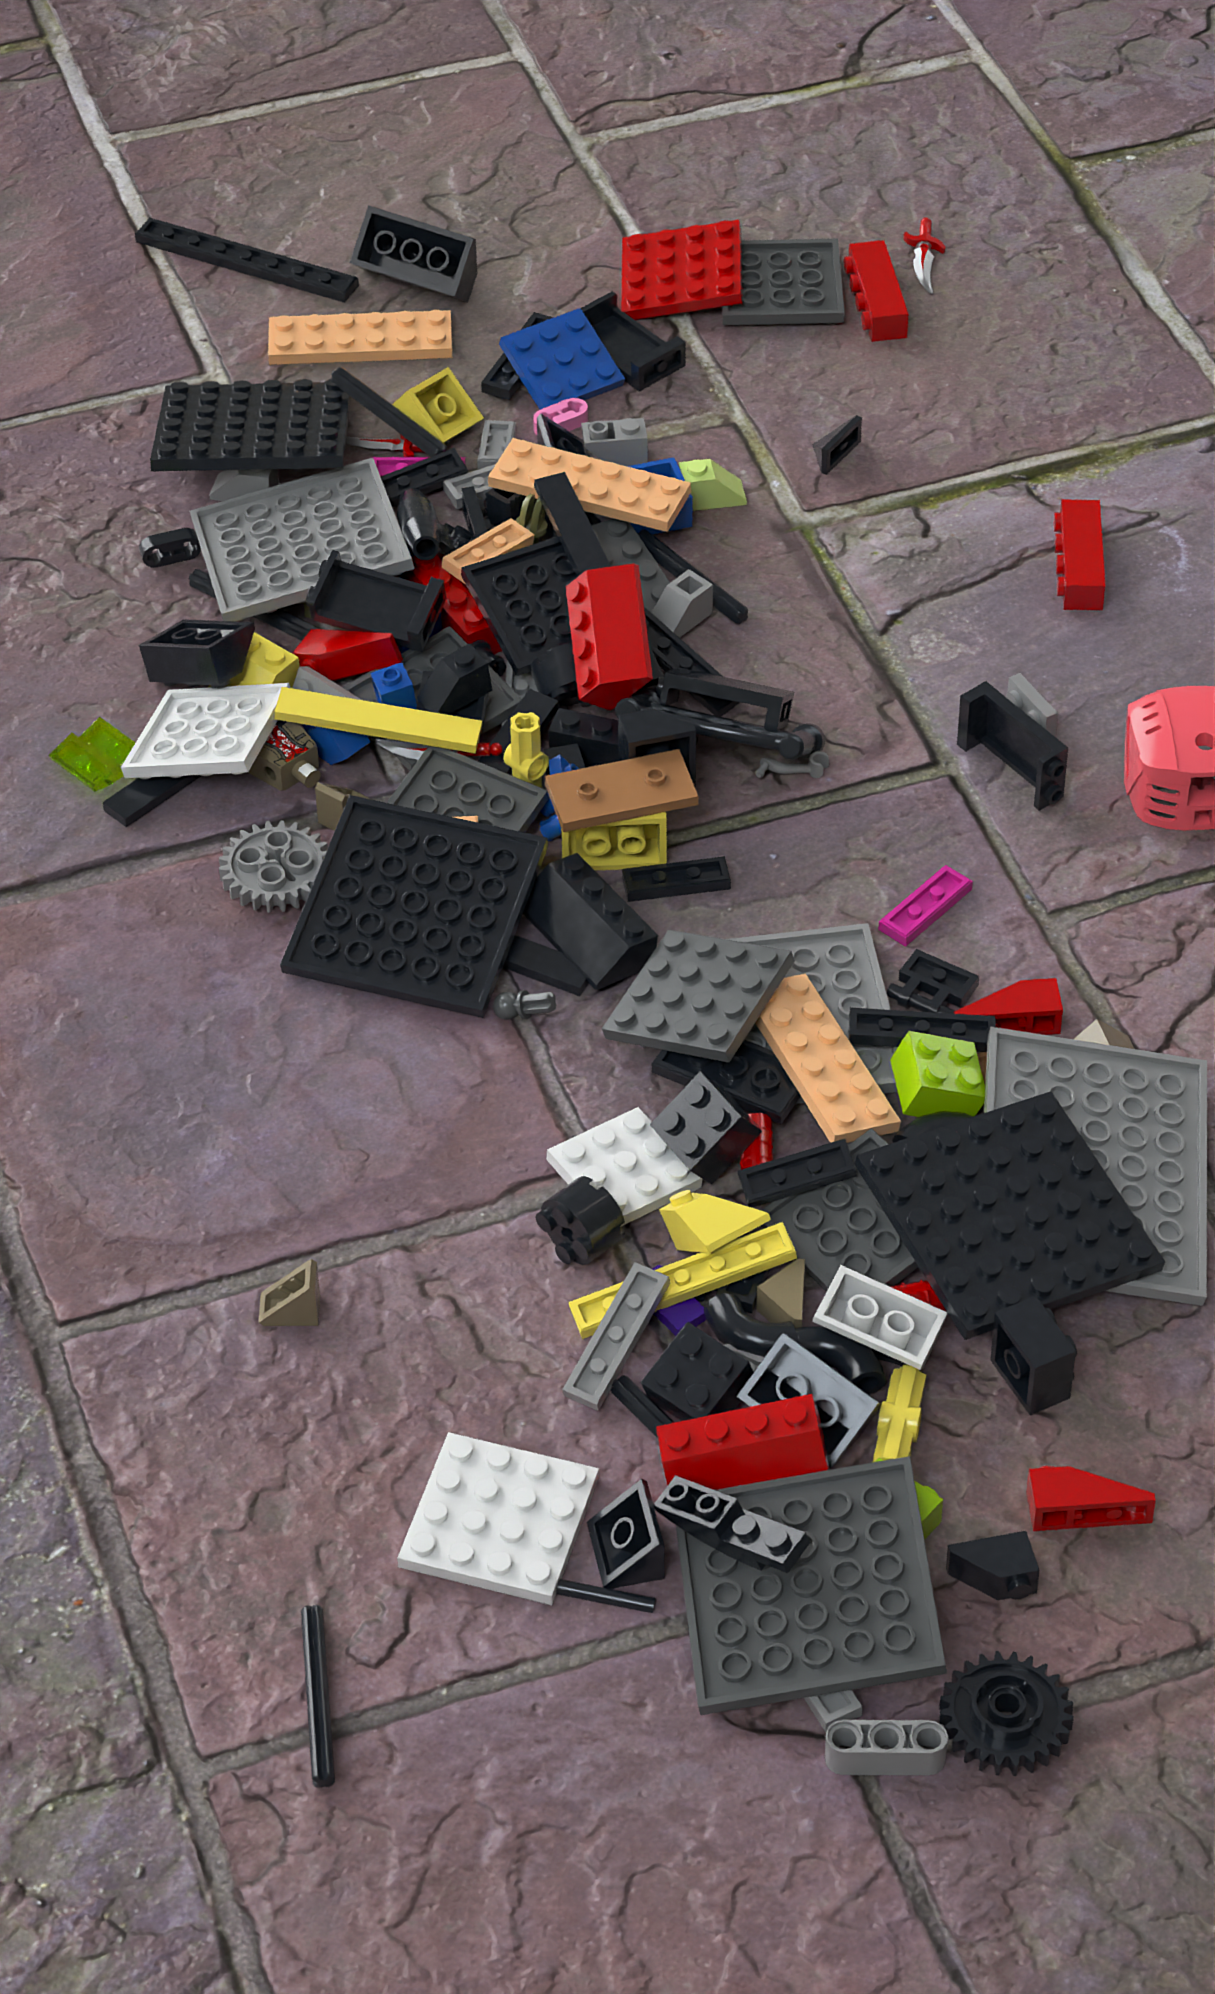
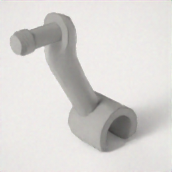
M814 752L810 755L808 764H786L765 757L760 760L761 766L757 769L756 776L761 778L766 770H770L778 774L809 773L813 778H820L823 776L824 768L829 767V757L825 752Z

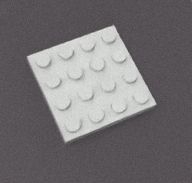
M289 683L168 690L121 766L124 777L149 779L152 777L170 776L177 778L185 775L210 776L225 773L239 775L249 772L278 721L274 719V711L281 687L290 688Z
M448 1432L398 1555V1567L552 1605L556 1596L558 1581L563 1577L597 1485L599 1468Z

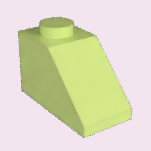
M703 459L679 462V469L685 481L691 482L692 511L747 505L741 479L713 460Z

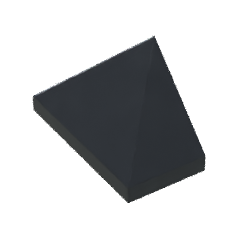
M854 416L812 444L821 473L827 475L861 442L862 417Z

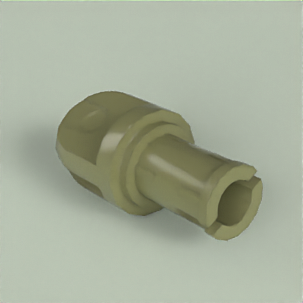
M529 494L523 501L520 516L516 519V522L534 534L533 544L539 543V537L543 536L547 531L546 511L540 498L538 497L535 504V495Z

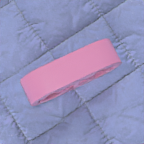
M569 398L537 411L533 415L534 433L537 435V417L540 414H543L568 431L581 427V423L588 421L587 403L579 398Z

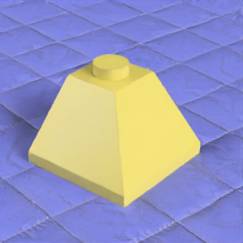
M690 1190L673 1195L669 1198L671 1203L659 1209L676 1250L710 1253L771 1220L767 1212L708 1194L691 1193Z

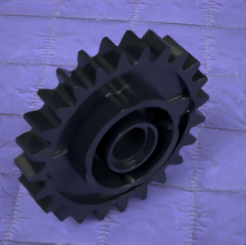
M996 1651L994 1660L989 1661L983 1654H979L978 1665H974L966 1660L963 1673L954 1670L952 1672V1682H945L943 1696H940L939 1710L941 1711L939 1724L943 1725L946 1729L948 1739H953L952 1751L965 1750V1763L978 1759L980 1771H983L988 1765H993L995 1774L999 1776L1003 1768L1008 1767L1012 1775L1017 1776L1018 1768L1024 1766L1030 1773H1034L1035 1761L1048 1766L1050 1754L1059 1757L1062 1744H1068L1070 1730H1072L1074 1716H1072L1073 1701L1068 1700L1069 1688L1059 1687V1674L1047 1676L1048 1665L1046 1663L1038 1668L1033 1667V1656H1029L1024 1662L1018 1661L1017 1653L1013 1651L1010 1658L1005 1660L1001 1653ZM1002 1711H1007V1712H1010V1713H1012V1714L1006 1715V1714H1002V1713H1000V1712H1002Z

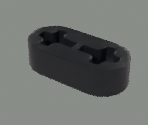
M181 528L146 537L139 544V552L144 564L154 568L191 560L199 555L201 547L195 530Z

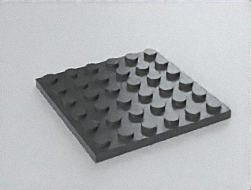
M910 1456L717 1489L716 1491L737 1498L742 1509L807 1534L811 1543L789 1573L767 1565L762 1571L748 1566L710 1547L676 1525L700 1715L947 1674Z

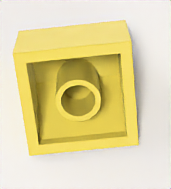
M449 367L409 389L392 404L443 443L484 419Z
M254 632L242 673L231 678L230 684L227 686L289 683L290 688H292L299 668V657Z

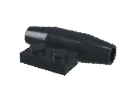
M410 488L401 494L397 510V520L407 547L418 559H433L438 554L439 548L445 552V555H448L473 540L472 534L462 526L457 525L454 528L448 523L440 524L433 504L420 490Z

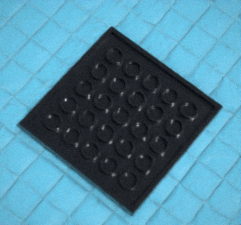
M300 379L294 383L267 380L264 383L251 384L249 381L240 380L232 384L207 381L201 385H189L186 382H174L171 385H166L150 458L151 472L343 468L351 396L333 384L331 379L325 382H312L308 379Z
M349 795L280 963L282 973L484 1018L548 849V838Z
M1051 1091L856 1156L854 1163L964 1340L992 1331L995 1323V1312L1030 1297L1036 1296L1044 1308L1047 1307L1052 1310L1160 1272L1164 1267L1165 1260Z

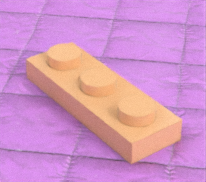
M510 518L443 557L442 568L465 584L461 577L462 567L533 545L534 534Z

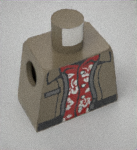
M278 720L248 773L280 791L287 790L298 782L311 788L317 784L321 777V773L318 770L319 760L316 743L299 723Z

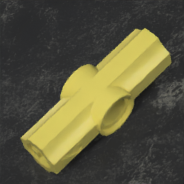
M519 712L510 718L511 743L504 753L503 760L504 763L512 768V776L542 788V776L549 766V757L541 752L540 718L532 712Z
M903 1365L901 1368L893 1369L887 1400L882 1401L877 1426L878 1440L873 1462L878 1458L884 1461L911 1456L912 1443H916L922 1414L920 1406L926 1384V1374L920 1372L915 1367Z

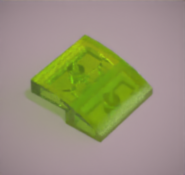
M99 717L79 737L74 733L68 735L48 756L52 761L95 792L113 784L124 776L121 766L134 747L135 742Z

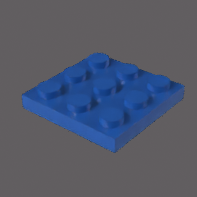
M581 308L500 338L499 345L539 410L569 398L587 400L619 388L624 384V376Z

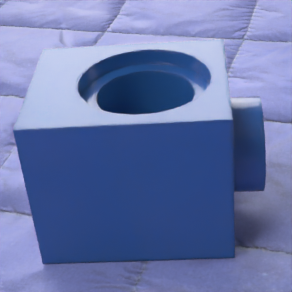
M402 662L370 673L377 703L416 709L417 703L413 684Z

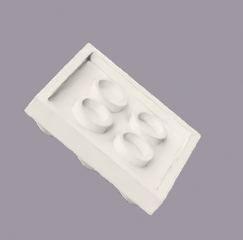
M639 1107L547 1149L546 1160L567 1184H570L578 1177L586 1176L593 1179L589 1184L598 1190L603 1186L613 1196L624 1216L625 1223L621 1226L671 1203L669 1198L685 1190L693 1192L702 1186V1178L691 1172L650 1126L652 1122Z

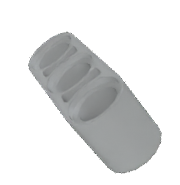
M840 1720L832 1723L826 1731L824 1759L831 1771L841 1775H934L945 1766L948 1734L941 1724L930 1720ZM838 1746H848L850 1748L840 1749ZM889 1746L892 1749H882L880 1747ZM924 1746H930V1747H933V1748H935V1749L928 1750V1749H924V1748H922V1747H924Z

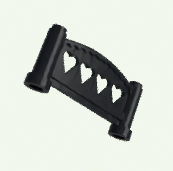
M651 688L640 689L633 693L631 697L621 699L615 708L617 718L621 714L654 709L694 725L696 734L779 750L783 757L790 760L799 757L809 758L812 753L822 751L825 745V735L821 728L815 724H802L792 732L784 730L775 731L766 729L761 725L670 705L664 707L659 705L660 697H657L656 690Z

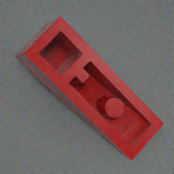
M311 629L292 652V654L299 657V667L308 666L331 681L389 667L403 661L392 633Z
M1057 978L1020 980L954 1011V1014L995 1016L997 1028L1054 1035L1061 1034L1063 1007Z
M1042 1466L1029 1469L1026 1494L1033 1532L1153 1522L1156 1502L1155 1493L1070 1466Z

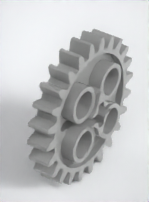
M281 820L277 827H272L271 823L266 821L264 829H260L257 825L253 824L252 833L240 830V839L231 837L230 847H223V856L219 857L220 881H223L224 891L230 890L231 899L240 897L241 906L252 902L253 910L255 911L261 905H266L268 913L272 911L274 906H279L280 910L285 912L286 904L290 903L297 909L299 908V900H307L328 849L327 842H321L319 833L311 835L310 827L299 831L297 822H294L287 828L285 827L284 820Z

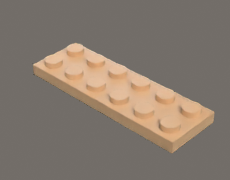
M451 310L269 317V365L452 358Z
M515 438L511 440L488 476L489 487L524 496L534 494L535 498L538 499L539 496L534 488L535 479L565 472L584 511L665 532L669 531L691 494V482Z
M806 973L784 978L755 1023L830 1143L841 1139H846L847 1143L853 1142L871 1128L879 1136L898 1132L901 1120Z

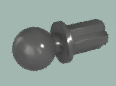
M521 990L518 995L512 992H503L494 999L493 1010L501 1019H513L518 1015L522 1019H528L531 1017V1014L554 1011L556 1009L555 995L551 992L530 994L527 990Z

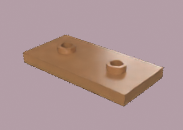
M679 749L545 776V785L563 832L698 805L697 791Z

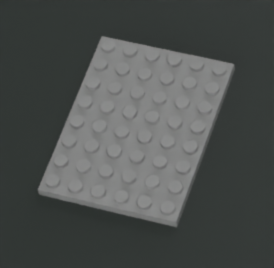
M990 1027L987 1040L984 1113L1051 1091L1165 1260L1162 1271L1106 1291L1203 1306L1207 1298V1060Z

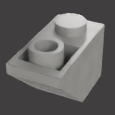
M644 418L581 423L585 449L601 460L623 466L648 462L647 433Z
M688 569L665 587L651 613L680 638L712 614L713 584Z

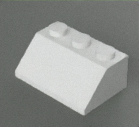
M841 1265L812 1322L921 1370L924 1368L934 1348L947 1312Z

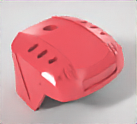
M1182 686L1161 689L1128 704L1125 731L1124 785L1137 816L1145 823L1166 829L1183 831L1215 829V780L1213 778L1215 777V686ZM1198 746H1208L1211 749L1202 750ZM1152 784L1179 792L1176 794L1162 792L1154 789ZM1151 797L1174 802L1177 805L1168 806L1152 801ZM1149 809L1170 815H1175V817H1161L1152 814Z

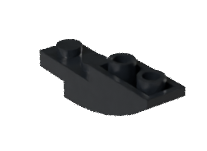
M676 1475L653 1504L654 1509L690 1535L721 1553L760 1571L767 1565L789 1573L811 1543L805 1532L742 1509L737 1498Z

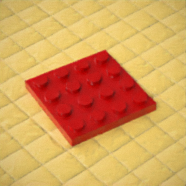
M739 219L622 237L621 310L634 320L743 303L742 234Z

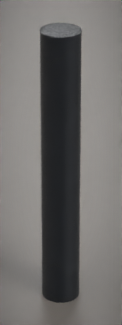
M559 1579L556 1588L557 1595L653 1613L656 1604V1598L564 1579Z

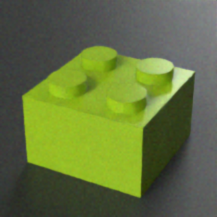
M913 1031L907 1032L890 1059L903 1114L920 1117L940 1111L966 1113L973 1117L976 1116L985 1103V1084L974 1043Z

